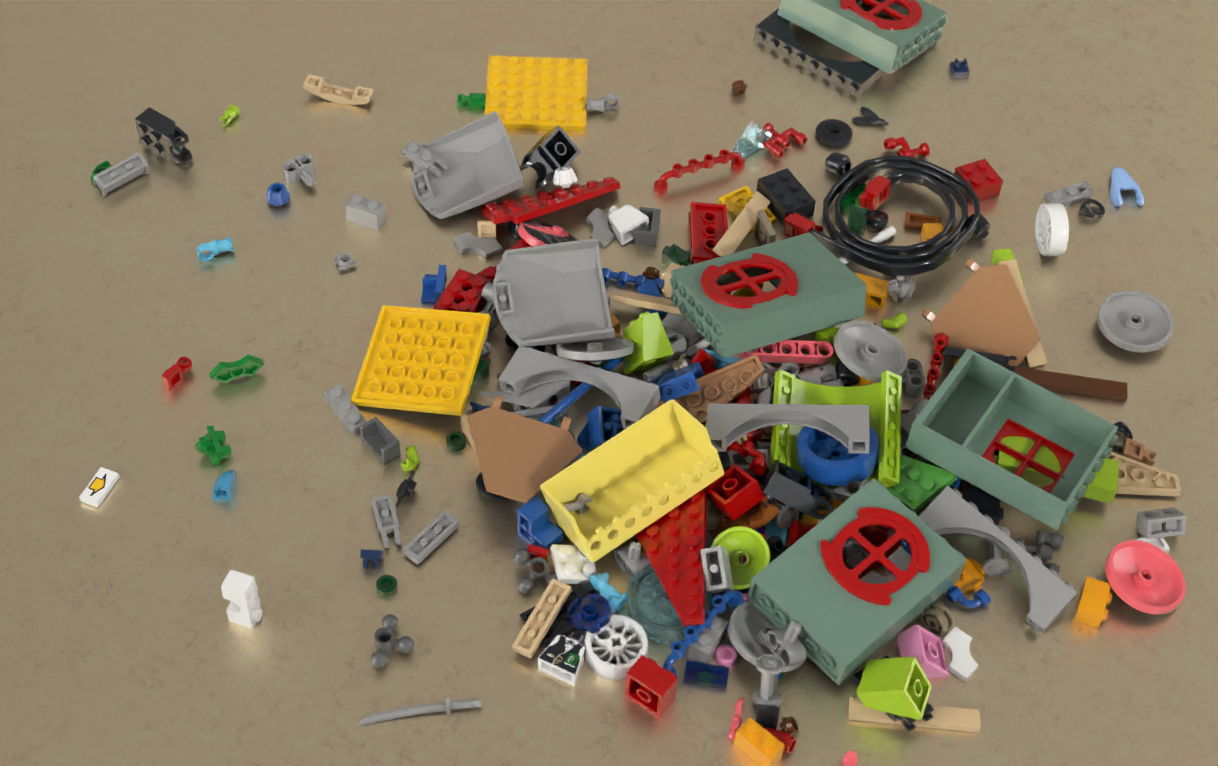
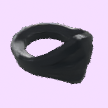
M1087 199L1081 204L1079 214L1097 219L1103 217L1105 208L1097 200ZM1089 204L1097 205L1101 212L1091 210Z
M878 210L868 212L865 217L867 225L878 232L886 227L889 220L885 212ZM874 214H879L883 217L873 219L870 216Z
M1121 421L1114 424L1118 427L1117 432H1121L1126 438L1133 440L1132 431L1128 425ZM1116 444L1112 447L1119 451L1122 450V446Z

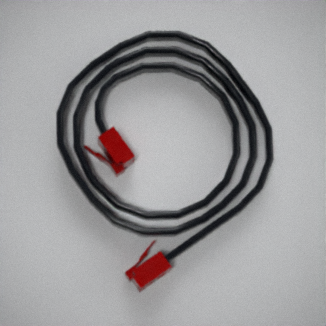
M886 155L863 161L849 170L832 186L823 200V225L830 237L820 233L823 232L822 226L815 225V222L797 213L789 214L784 219V236L791 238L810 232L827 249L867 269L886 275L913 276L935 270L950 260L970 240L980 223V199L969 183L944 168L911 156ZM868 180L870 181L865 187V191L859 196V206L866 207L872 211H875L889 197L891 186L901 183H915L927 187L941 197L949 210V220L943 231L928 241L909 246H888L863 239L849 229L841 216V205L855 188ZM963 193L974 208V218L964 232L963 230L968 221L967 200ZM951 195L960 206L962 217L952 233L951 231L955 226V202ZM836 196L835 223L840 232L835 229L828 216V208Z

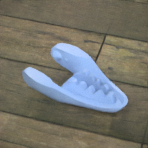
M1121 167L1113 168L1110 188L1112 204L1115 207H1121L1123 201L1120 191L1134 190L1138 206H1143L1144 197L1139 185L1125 169Z

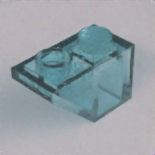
M751 121L732 150L739 153L744 159H747L764 147L762 144L768 141L772 134L762 126Z

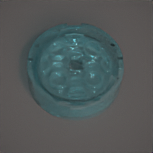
M648 564L644 567V570L632 577L628 585V617L642 626L647 639L652 642L672 644L675 641H682L686 637L684 630L687 626H683L672 603L664 598L667 594L651 564ZM705 582V610L709 611L711 609V593L707 592Z

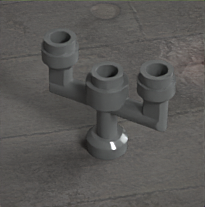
M1037 531L1035 546L1024 544V540L1021 538H1017V541L1026 547L1028 553L1035 554L1042 561L1047 562V560H1052L1054 549L1043 543H1050L1053 547H1062L1064 536L1059 533L1049 534ZM1042 563L1047 569L1051 568L1059 574L1060 566L1054 563Z

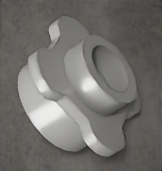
M343 252L335 258V262L338 263L340 270L356 266V261H353L352 255L348 252Z

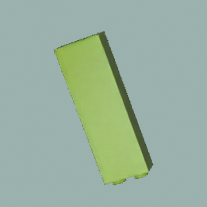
M1018 436L1003 438L1001 443L1023 455H1027L1035 441ZM1042 446L1033 460L1059 473L1061 469L1058 459L1049 448ZM994 450L996 453L993 457L996 465L1014 474L1020 465V461L1001 450ZM1105 458L1100 471L1094 472L1096 476L1091 485L1086 486L1088 489L1083 497L1111 504L1117 493L1119 461ZM1030 467L1026 468L1020 477L1033 485L1041 487L1053 483L1051 478Z

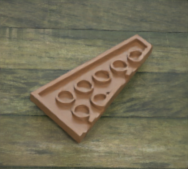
M757 354L696 379L700 390L674 400L704 426L707 421L708 403L729 404L765 373V369ZM660 398L655 409L665 404L662 398Z

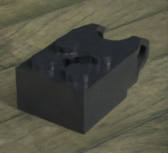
M150 107L135 118L139 143L143 147L174 163L188 164L193 160L191 152L184 146L189 142L188 135L176 126L175 121ZM180 154L189 156L186 159L179 158Z
M557 126L547 131L524 156L519 168L523 171L528 167H532L536 171L537 180L535 188L539 189L554 179L556 169L568 167L581 151L564 130Z
M775 459L764 479L763 493H765L766 497L774 501L777 499L783 502V505L788 509H796L820 520H823L833 512V507L831 506L833 499L827 491L812 483L811 477ZM829 509L828 513L825 515H821L817 512V510Z

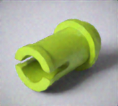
M229 105L227 111L219 117V121L221 122L224 119L222 124L227 126L234 117H238L239 108L236 105Z

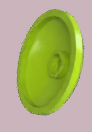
M737 526L729 528L719 534L711 547L721 545L728 549L733 586L736 590L750 588L752 578L771 562L768 543L760 533L748 527ZM745 556L746 562L742 564L740 560Z

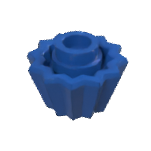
M280 182L274 183L268 187L266 201L269 202V205L282 206L287 204L291 194L284 184H280Z

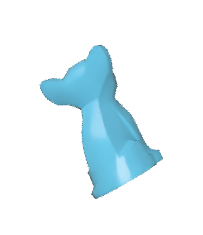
M605 572L595 576L590 575L589 578L594 588L593 591H599L601 599L605 603L604 607L611 615H617L626 604L628 594L619 593L613 585L608 583V573Z

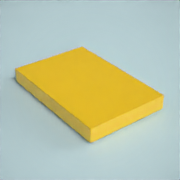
M744 186L719 197L718 203L727 205V213L735 220L754 193L748 186ZM766 208L764 211L771 224L776 223L777 218ZM755 224L747 233V235L755 231Z

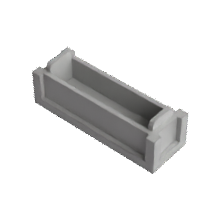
M137 152L94 175V185L100 188L103 196H106L113 189L143 173H148L149 164Z

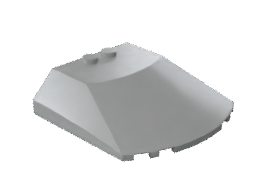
M496 111L422 145V147L447 163L448 168L446 170L436 166L441 172L439 177L426 172V170H423L414 163L412 164L414 170L411 173V179L415 195L421 205L430 214L439 219H444L494 201L526 186L511 140Z
M598 238L505 250L500 264L496 268L493 281V299L502 327L519 347L572 343L615 337L601 267Z

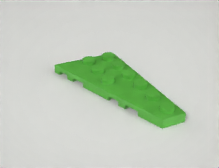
M900 454L899 484L886 489L894 496H897L908 509L917 513L958 478L947 470Z

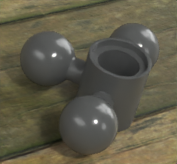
M519 548L514 552L513 559L517 564L529 566L528 577H522L518 581L517 587L520 592L530 593L534 588V580L545 578L547 585L550 584L552 579L558 580L556 573L551 574L547 571L548 563L545 559L541 557L534 558L533 560L530 559L529 552L524 548ZM534 565H541L544 571L536 573L532 567Z
M386 615L382 619V627L374 634L377 651L371 655L370 660L371 664L376 668H382L387 664V655L392 653L395 647L402 653H409L414 648V641L408 636H403L399 640L394 639L393 631L399 625L398 618L395 615Z

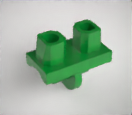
M213 425L207 426L208 433L204 437L199 438L195 448L198 453L209 455L214 466L219 465L221 459L230 458L231 448L230 445H220L225 444V432L215 431Z

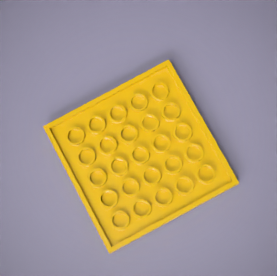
M489 56L485 116L496 111L505 129L551 130L560 126L564 131L586 132L587 59Z
M382 305L351 402L356 406L463 416L491 320L490 315Z

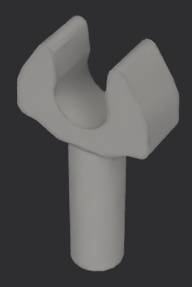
M583 493L579 495L576 502L563 506L569 512L575 510L579 515H582L590 509L586 503H590L593 500Z

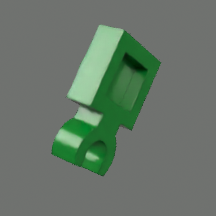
M469 93V96L464 94L457 95V107L469 106V109L485 110L486 93Z

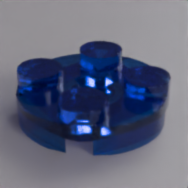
M588 594V597L582 599L581 596L577 597L568 608L571 626L581 631H589L592 634L600 632L601 628L606 626L611 619V608L608 600L598 594Z

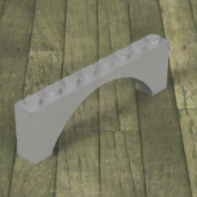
M524 346L518 347L499 377L501 390L516 396L532 387L554 381L571 380L594 385L605 391L617 403L622 413L620 415L622 426L625 429L654 411L661 398L659 386L654 383L644 382L634 377H627L617 372L606 371L600 367L589 366L582 362L572 361Z
M708 403L706 428L711 444L718 452H726V448L751 431L772 425L792 424L811 427L827 433L841 442L848 449V453L869 454V405Z
M947 486L918 517L924 523L929 524L938 535L951 533L974 535L987 539L1005 550L1019 566L1027 584L1030 610L1026 621L1043 634L1075 599L1077 594L1075 588L1070 583H1064L1059 579V575L1053 569H1047L1042 565L1039 557L1034 554L1030 555L1022 543L1012 540L1010 534L1005 529H999L994 525V521L985 514L983 516L977 511L978 508L974 503L965 501L957 489H951Z

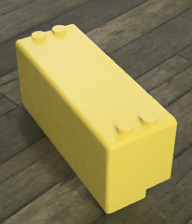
M672 399L542 483L540 488L555 524L560 526L563 533L591 562H596L722 477L724 470L718 451L711 444L707 428ZM583 493L593 500L590 503H586L590 509L582 515H579L575 510L569 512L563 506L576 502L579 495Z

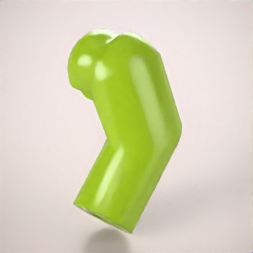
M900 312L893 319L882 318L881 327L899 329L906 323L907 315Z
M414 445L406 448L409 458H405V462H401V466L405 471H412L420 462Z

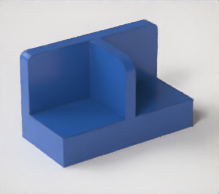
M439 265L438 275L425 274V277H423L422 304H436L444 292L447 281L446 265Z

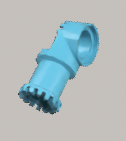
M231 236L227 239H213V242L202 243L197 248L198 258L201 261H209L215 255H219L222 252H234ZM203 251H210L208 254H202Z

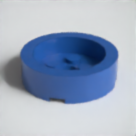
M805 426L797 438L798 465L804 470L805 475L821 484L845 486L849 485L851 481L859 480L861 482L868 478L877 467L878 436L874 429L869 426V454L848 453V449L834 437L820 430Z

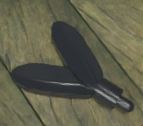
M861 107L860 109L861 113L866 117H855L852 119V122L856 124L889 125L888 122H885V119L879 118L872 110L866 107Z

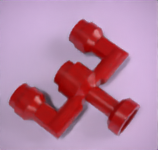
M770 122L766 123L761 130L764 136L770 135L773 137L762 145L771 152L772 156L778 159L784 155L785 151L783 148L786 149L791 144L789 136L794 139L795 143L801 146L808 140L804 133H799L792 127L779 134L774 130V125Z
M891 137L883 142L886 150H892L896 146L901 145L902 148L897 151V156L916 158L915 155L920 154L926 157L930 154L927 143L920 144L919 148L910 149L905 137L896 139Z

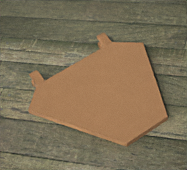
M968 259L965 266L974 274L937 316L926 308L922 312V317L931 322L932 339H934L935 334L944 332L949 337L947 347L964 350L970 349L972 351L1008 357L1015 356L1017 360H1010L1008 364L1017 367L1041 340L1007 265L980 267L975 261Z
M495 395L492 407L467 416L486 491L527 503L541 491L540 485L567 468L583 453V450L568 431L571 418L564 416L559 428L501 410L500 405L503 397Z

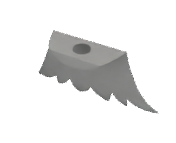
M551 344L546 345L544 352L554 355ZM570 380L544 383L522 392L519 396L503 391H479V393L491 398L499 395L503 397L502 401L535 409L558 404L569 394ZM556 395L557 400L549 404L550 397Z

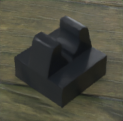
M758 704L755 721L764 729L769 727L777 730L780 707Z

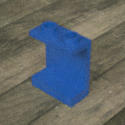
M699 361L662 376L657 385L659 386L663 403L700 390L696 379L705 376Z

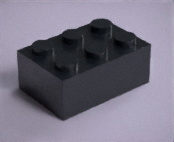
M788 168L758 179L756 191L771 201L767 208L775 215L783 227L784 219L789 214L797 213L805 218H810L814 215L816 201Z

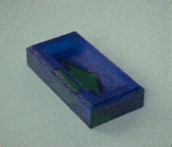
M687 660L683 683L726 690L729 667Z

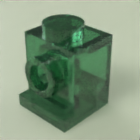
M850 207L847 226L859 236H864L868 209Z
M675 244L670 247L666 246L662 250V264L667 267L671 263L688 266L690 264L691 252L689 250L685 251Z

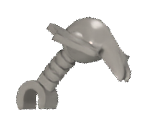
M896 275V279L888 281L890 284L887 285L888 295L895 302L898 301L897 296L900 298L912 297L915 290V282L912 277H909V281H906L905 276Z

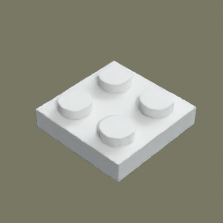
M552 544L549 550L558 581L565 584H586L589 582L591 584L589 576L597 575L594 562H591L575 545Z

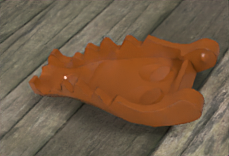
M763 493L765 498L735 521L730 520L726 516L721 518V525H717V528L713 531L710 529L708 531L712 539L715 540L719 534L732 527L742 526L754 530L768 524L777 515L779 510L775 504H770L767 507L765 503L768 497Z

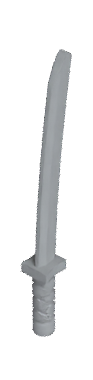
M445 697V702L423 704L367 715L358 721V725L363 726L400 717L446 711L447 714H451V709L481 707V698L450 701V697Z

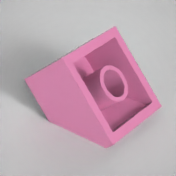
M915 625L896 635L898 641L897 648L901 657L915 656L927 678L950 676L941 638L919 625Z

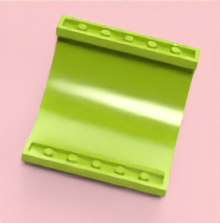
M781 369L775 372L773 404L869 405V426L874 429L878 436V464L875 471L867 478L868 482L874 478L886 488L899 484L902 376L886 370L881 373V382L838 387L806 382L795 378V375ZM792 424L772 425L769 470L776 459L804 474V470L798 465L797 438L805 426ZM811 479V482H812V483H814V484H816V485H818L819 487L822 488V484H821V483H818V482H816V481H814V480ZM831 486V489H836L839 486ZM853 488L849 493H856L859 489Z

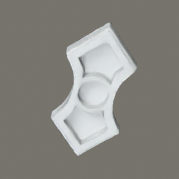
M955 626L943 639L942 644L951 656V664L948 670L966 682L979 664L974 661L969 651L972 637Z

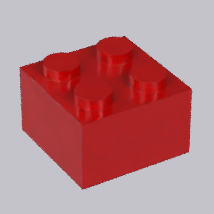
M986 159L955 168L954 174L971 185L980 202L999 196L1003 180ZM963 193V195H964V197L966 198L968 204L971 205L970 201L968 200V198L966 197V195Z
M736 464L725 470L722 477L705 487L711 504L732 521H735L765 498L757 480Z
M641 655L626 674L625 695L661 718L675 700L678 678L670 670L660 667L653 659Z

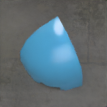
M236 470L226 471L217 478L213 488L212 499L232 500L237 475Z

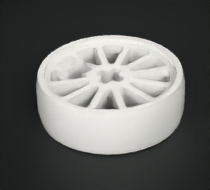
M1061 203L1041 204L1037 211L1035 237L1038 250L1042 256H1060L1066 251L1069 238V222L1066 209Z
M609 615L600 618L590 626L585 636V658L589 667L596 674L607 679H625L627 672L640 656L643 655L647 658L648 639L644 629L638 622L626 616ZM615 629L622 630L621 634L615 633ZM627 632L632 634L631 636L625 639V634ZM599 636L605 637V638H606V636H608L609 638L603 640V639H600ZM635 640H638V642H639V643H636V644H630V643L634 642ZM613 660L616 661V665L611 664Z

